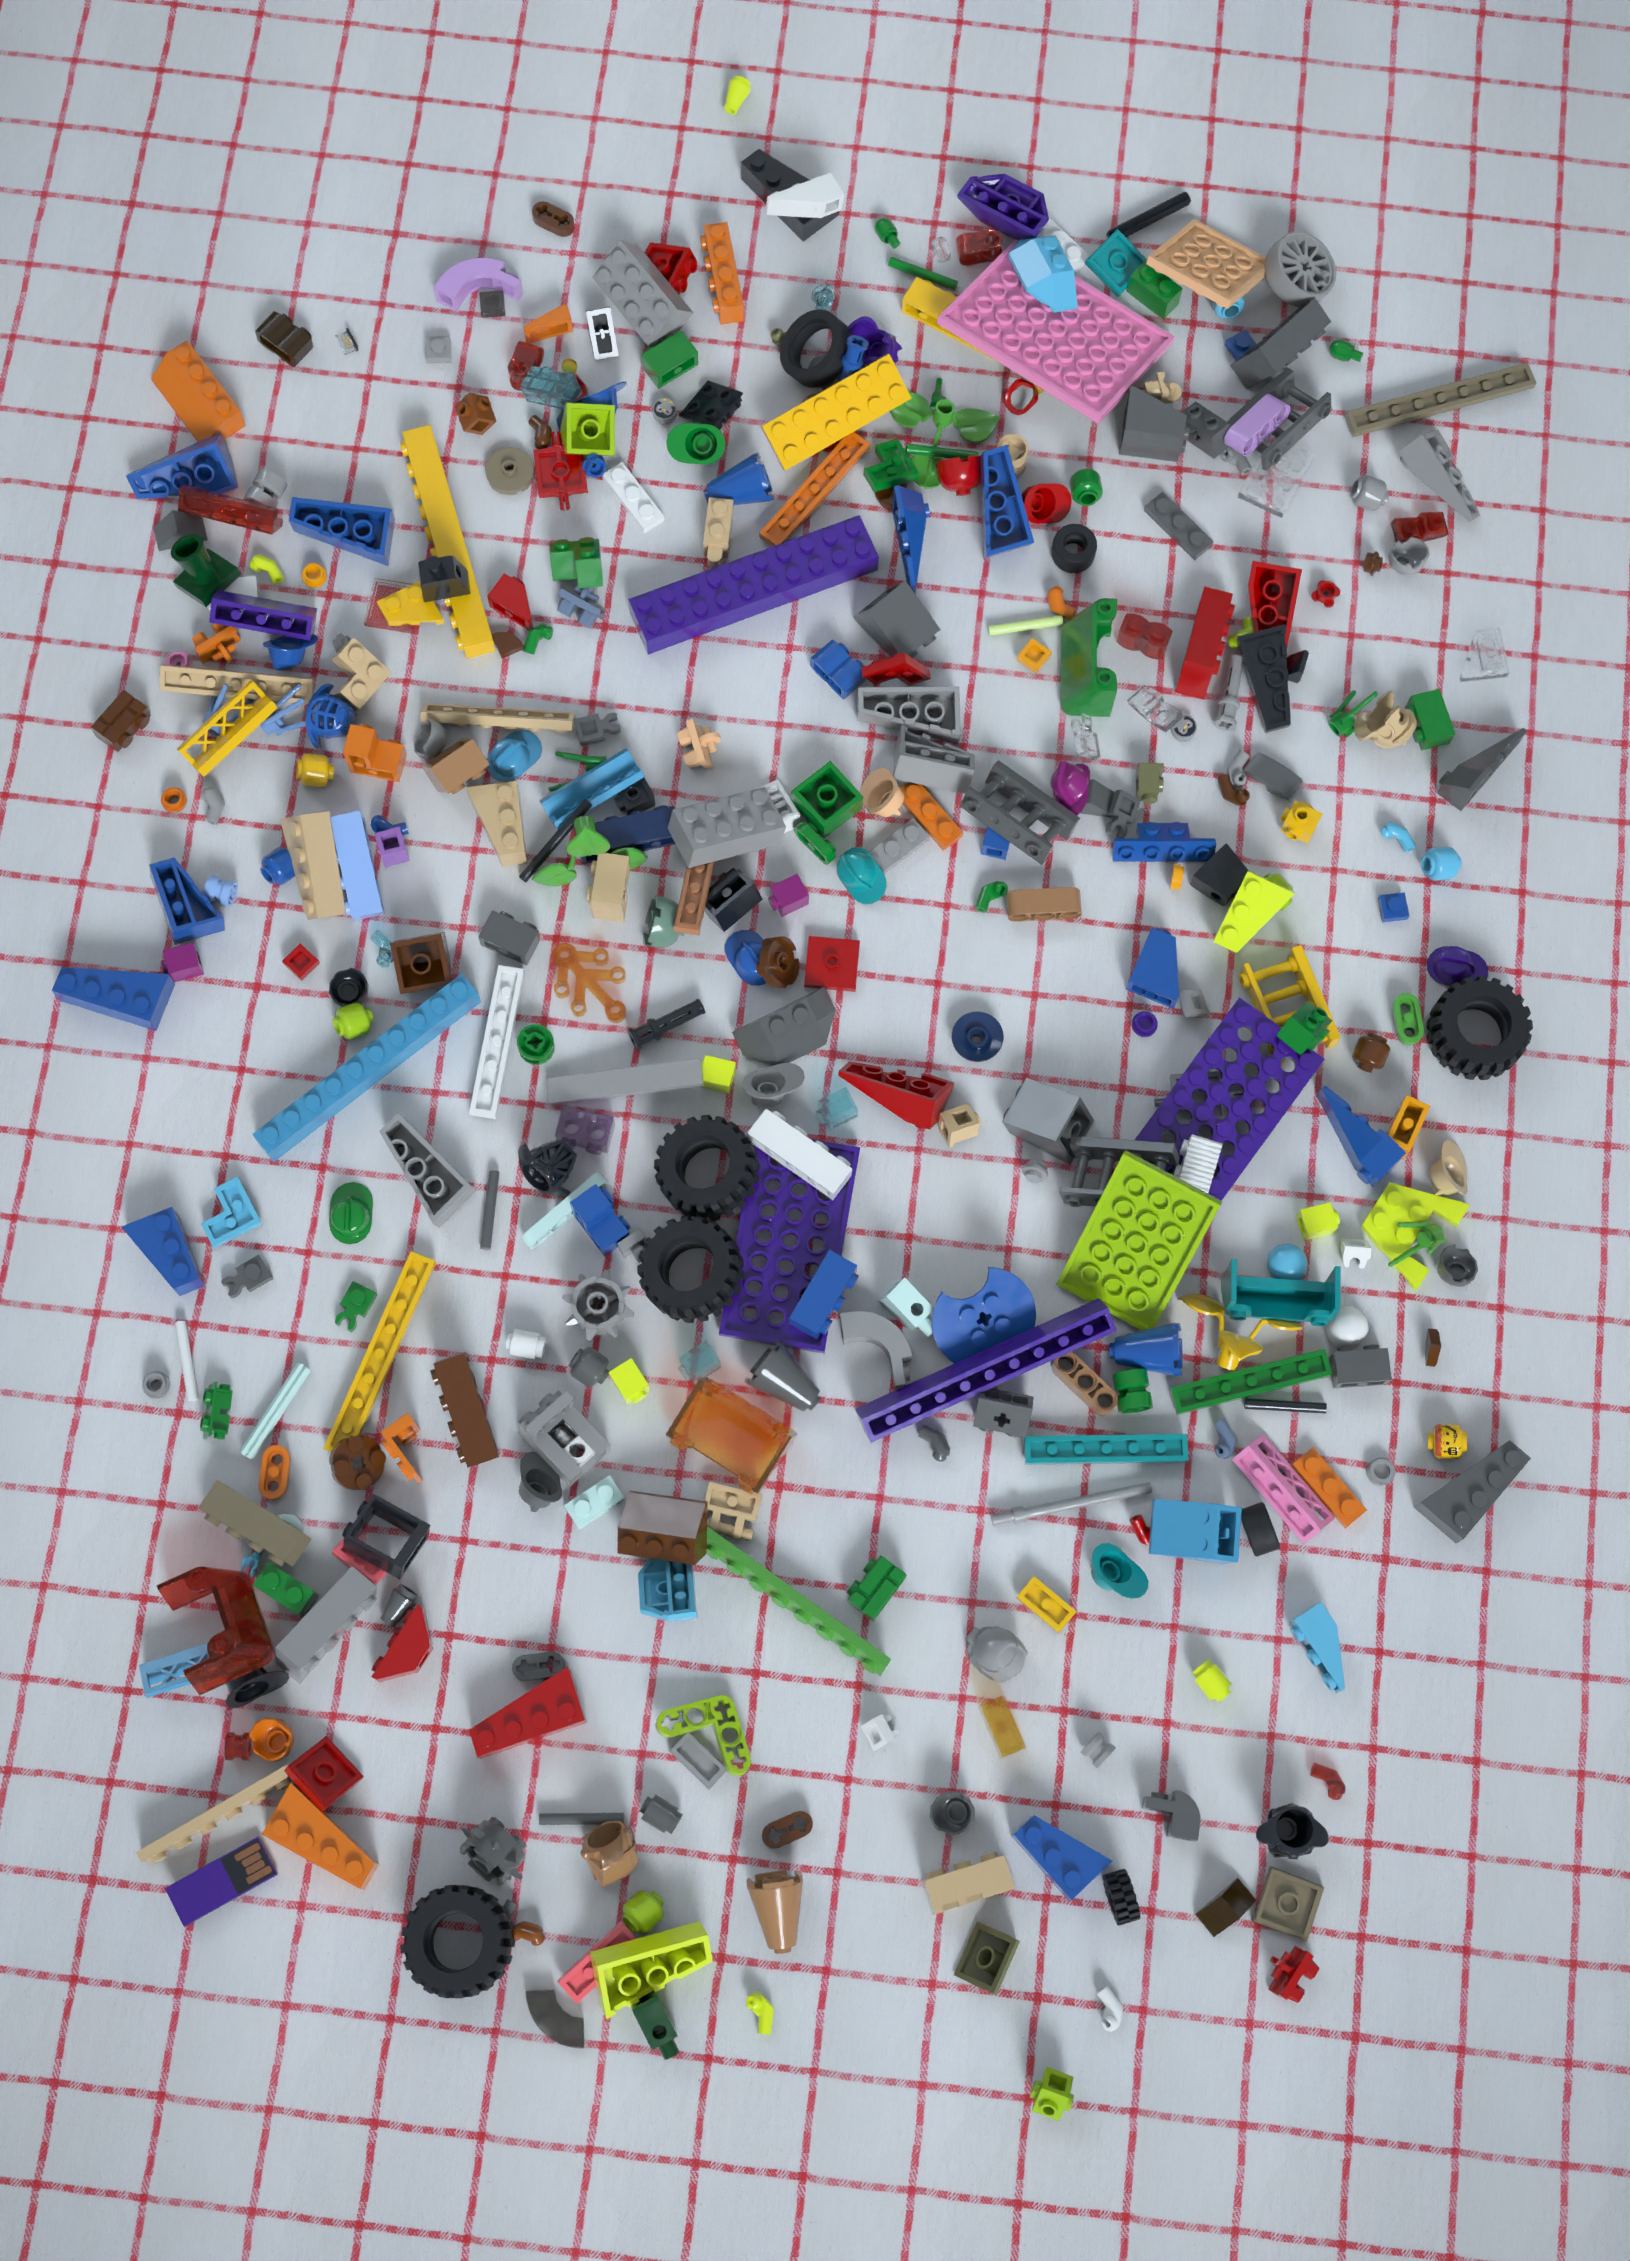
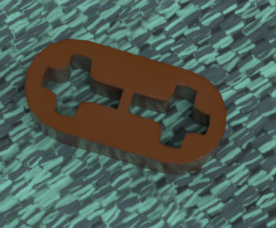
M544 201L538 202L533 206V221L539 227L561 237L570 236L574 232V218L569 212Z
M797 1811L765 1826L762 1831V1840L767 1847L772 1849L785 1846L805 1837L811 1832L813 1827L812 1818L803 1811ZM800 1816L802 1820H808V1824L805 1825L806 1831L800 1832L799 1829L789 1831L788 1826L796 1823L795 1817ZM774 1827L776 1831L785 1828L787 1833L779 1837V1843L775 1844L773 1840H767L766 1836L770 1834V1828Z

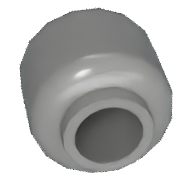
M1364 475L1354 481L1350 497H1352L1354 505L1369 511H1375L1380 506L1386 504L1389 492H1387V486L1384 481Z

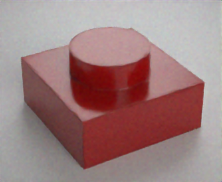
M301 943L282 960L283 965L301 981L320 964L319 960Z

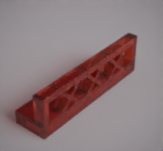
M184 484L179 488L178 511L271 535L283 525V519L277 518L278 508Z

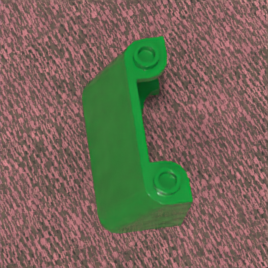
M1102 598L1095 601L1067 621L1062 627L1060 706L1063 712L1068 715L1110 717L1117 693V677L1111 669L1097 667V648L1099 641L1103 637L1111 636L1112 622L1117 614L1116 598Z

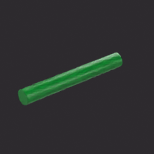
M891 257L888 266L952 290L957 288V280Z
M908 443L905 448V453L949 459L979 456V453L974 451Z

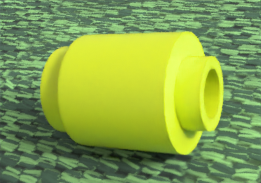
M1209 1659L1192 1672L1196 1678L1194 1679L1195 1683L1210 1701L1216 1699L1220 1702L1231 1693L1228 1687L1232 1683L1217 1664H1212Z

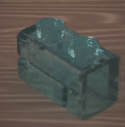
M532 366L527 374L528 377H525L520 385L527 402L563 410L565 409V404L574 403V400H576L581 392L576 376L572 372L554 371L547 366L543 368Z

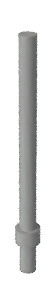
M1150 1482L1027 1508H1023V1506L1013 1507L1011 1511L991 1515V1521L993 1526L1014 1522V1524L1023 1523L1028 1518L1152 1493Z

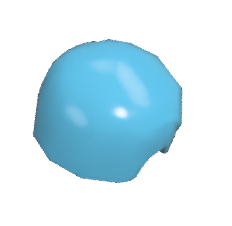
M1281 1244L1269 1252L1267 1269L1274 1279L1301 1280L1305 1276L1308 1266L1307 1257L1298 1246Z

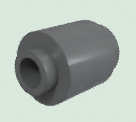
M656 1794L653 1799L647 1797L639 1812L643 1813L641 1820L663 1833L667 1831L670 1834L673 1833L683 1816L682 1813L678 1812L679 1808Z

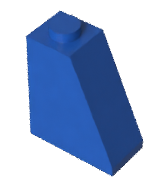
M1151 928L1126 990L1174 1009L1179 998L1176 937L1172 936L1165 929Z

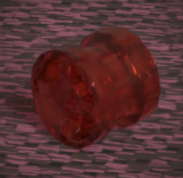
M227 1732L224 1747L226 1760L232 1761L234 1758H241L243 1761L250 1760L252 1753L250 1732H244L242 1735Z

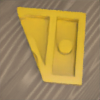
M420 581L377 601V605L389 626H401L403 624L421 625V622H436V625L444 623L443 617L434 601L424 603Z

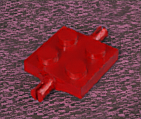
M555 431L551 433L552 446L533 450L539 498L559 497L560 510L565 511L564 502L566 510L570 509L569 496L588 493L586 473L582 469L584 457L581 454H566L560 432L556 431V440Z

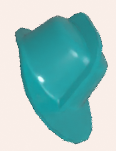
M854 847L845 851L844 854L839 856L840 860L837 864L838 878L857 902L873 904L879 901L885 894L887 887L886 877L882 869L866 849Z
M1102 1543L1094 1549L1090 1566L1091 1575L1094 1582L1100 1588L1114 1590L1121 1596L1130 1599L1140 1598L1145 1595L1148 1590V1579L1145 1572L1120 1548L1110 1543Z

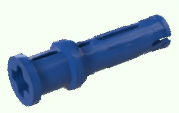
M849 336L847 338L846 344L848 347L846 354L841 359L843 367L839 381L855 373L863 366L862 357L869 345L868 341L860 336Z

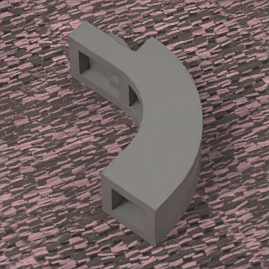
M850 1311L840 1313L839 1319L843 1345L858 1342H868L877 1345L885 1352L889 1359L894 1391L906 1386V1381H910L908 1365H903V1362H910L912 1360V1352L901 1330L890 1320L872 1312Z

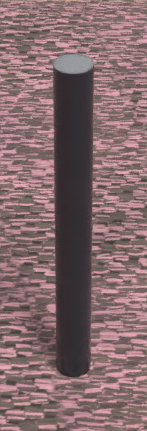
M587 799L580 803L521 872L519 877L527 883L574 828V820L584 816L592 807V804Z

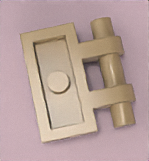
M709 1482L705 1501L708 1502V1511L713 1512L711 1520L707 1519V1526L716 1533L732 1536L734 1540L740 1541L742 1538L751 1541L754 1530L743 1527L745 1520L756 1523L762 1494ZM721 1514L737 1518L735 1525L720 1522Z

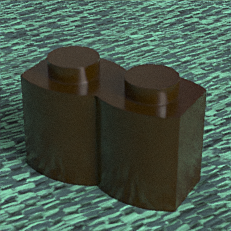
M274 311L255 330L257 341L292 367H295L313 348L312 336L309 331L303 327L299 328L293 325L292 320L286 314L281 315Z

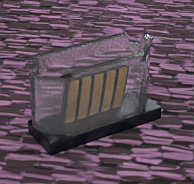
M346 328L345 332L335 335L344 355L359 351L358 345L348 328Z

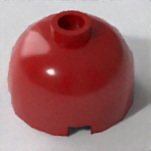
M968 456V458L963 459L957 457L935 463L939 483L947 491L956 492V496L970 495V490L981 484L980 456Z

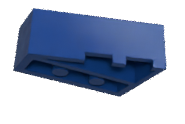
M175 858L149 864L151 880L174 945L225 931L224 917L215 910L206 895L202 894L192 878Z

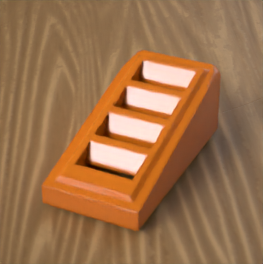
M563 304L524 325L526 343L529 344L572 332V320L567 304Z

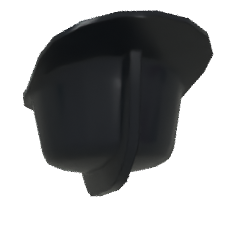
M255 1663L236 1669L225 1678L229 1691L225 1701L226 1706L229 1708H239L281 1688L289 1680V1674L285 1671L267 1672L261 1665Z

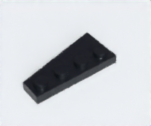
M1286 624L1242 635L1236 639L1265 733L1287 728L1291 725L1286 661L1287 645L1285 642Z

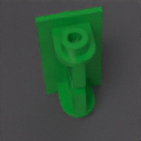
M214 1381L204 1390L203 1404L206 1405V1414L202 1415L200 1421V1431H204L203 1439H207L214 1434V1439L224 1440L225 1435L228 1434L230 1415L220 1414V1409H231L233 1391L230 1390V1385L220 1384L219 1388H217V1382Z

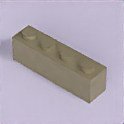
M218 1480L198 1507L207 1513L204 1519L217 1527L220 1523L226 1525L227 1529L225 1532L238 1540L241 1536L247 1538L249 1541L246 1545L259 1553L263 1549L270 1553L268 1558L281 1567L284 1562L294 1567L311 1541L310 1537Z

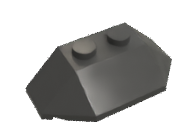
M824 986L733 1031L732 1034L743 1056L773 1066L781 1063H790L826 1045L836 1009Z

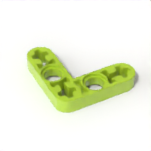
M718 1695L667 1709L658 1715L655 1723L656 1730L661 1736L666 1738L713 1726L727 1772L732 1776H742L750 1768L751 1757L735 1704L729 1696ZM719 1702H721L722 1706H728L725 1717L727 1721L733 1719V1722H726L719 1726L718 1723L723 1721L722 1713L715 1711ZM692 1709L699 1710L703 1715L702 1721L692 1723L688 1719V1712ZM678 1713H682V1721L675 1723L672 1730H669L667 1726L662 1727L661 1724L664 1723L665 1717H668L670 1721H675L680 1717ZM731 1728L736 1731L737 1740L733 1743L726 1742L722 1737L723 1730ZM739 1745L741 1746L736 1751L738 1759H744L745 1761L741 1769H738L737 1765H731V1762L734 1760L733 1750L727 1753L726 1749L729 1750Z

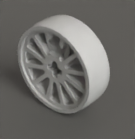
M1292 232L1282 237L1269 250L1265 259V274L1269 285L1279 298L1292 306L1300 307L1314 298L1319 302L1331 291L1336 281V266L1331 253L1319 239L1305 232Z

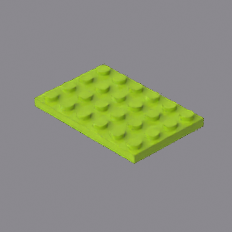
M1125 1150L1056 1285L1088 1302L1099 1298L1109 1308L1112 1315L1140 1330L1154 1328L1223 1201Z

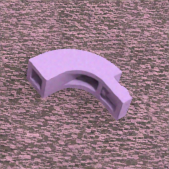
M473 258L459 262L449 268L434 286L436 301L458 311L466 297L476 290H496L519 301L523 294L521 280L512 273H506L504 262L491 258Z

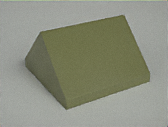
M977 1922L954 1976L993 1995H997L1020 1941Z

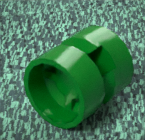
M1146 1369L1126 1370L1112 1375L1114 1389L1120 1394L1117 1396L1118 1413H1137L1153 1408L1151 1392L1146 1390L1150 1385Z

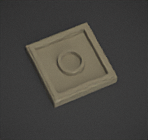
M1269 1866L1252 1921L1307 1942L1324 1886Z

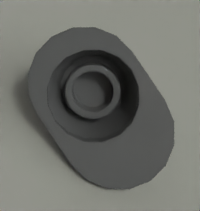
M537 1452L525 1454L520 1461L521 1481L519 1495L525 1503L530 1505L532 1512H537L539 1508H545L551 1502L561 1499L560 1477Z

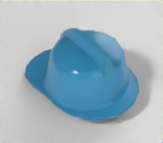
M522 730L513 732L496 743L487 758L490 764L487 768L492 777L504 782L513 781L520 777L540 758L542 752L540 740L533 733Z

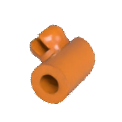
M1052 587L1047 594L1050 610L1069 620L1072 619L1076 609L1065 604L1064 592L1061 587Z

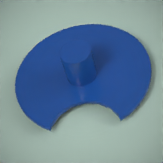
M988 1267L987 1281L974 1296L957 1299L944 1294L943 1291L940 1293L932 1312L931 1326L933 1337L940 1351L950 1361L957 1363L1034 1328L1036 1306L1029 1288L1020 1278L1004 1269Z

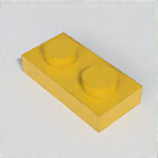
M1035 1576L1032 1577L1016 1597L1017 1600L1058 1634L1077 1612Z

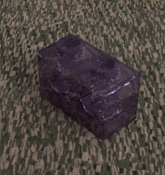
M563 1105L555 1137L556 1140H564L572 1149H575L577 1146L586 1148L585 1151L591 1154L600 1155L601 1152L608 1153L615 1127L614 1116ZM571 1124L579 1127L578 1131L573 1134L565 1132L566 1127ZM595 1130H601L605 1133L600 1139H593L591 1134Z

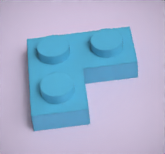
M238 1176L214 1188L225 1211L201 1223L214 1249L262 1225Z

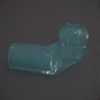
M377 930L372 934L370 940L379 947V956L376 959L377 964L387 968L390 963H393L390 946L392 941L381 931Z

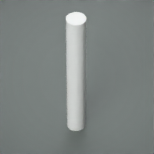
M186 1321L175 1322L187 1401L198 1400Z

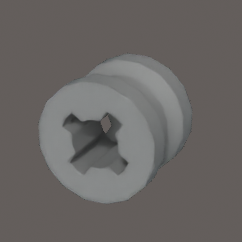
M1099 1732L1083 1748L1081 1753L1084 1756H1089L1093 1760V1765L1098 1768L1116 1747L1113 1744H1107L1104 1741V1736Z

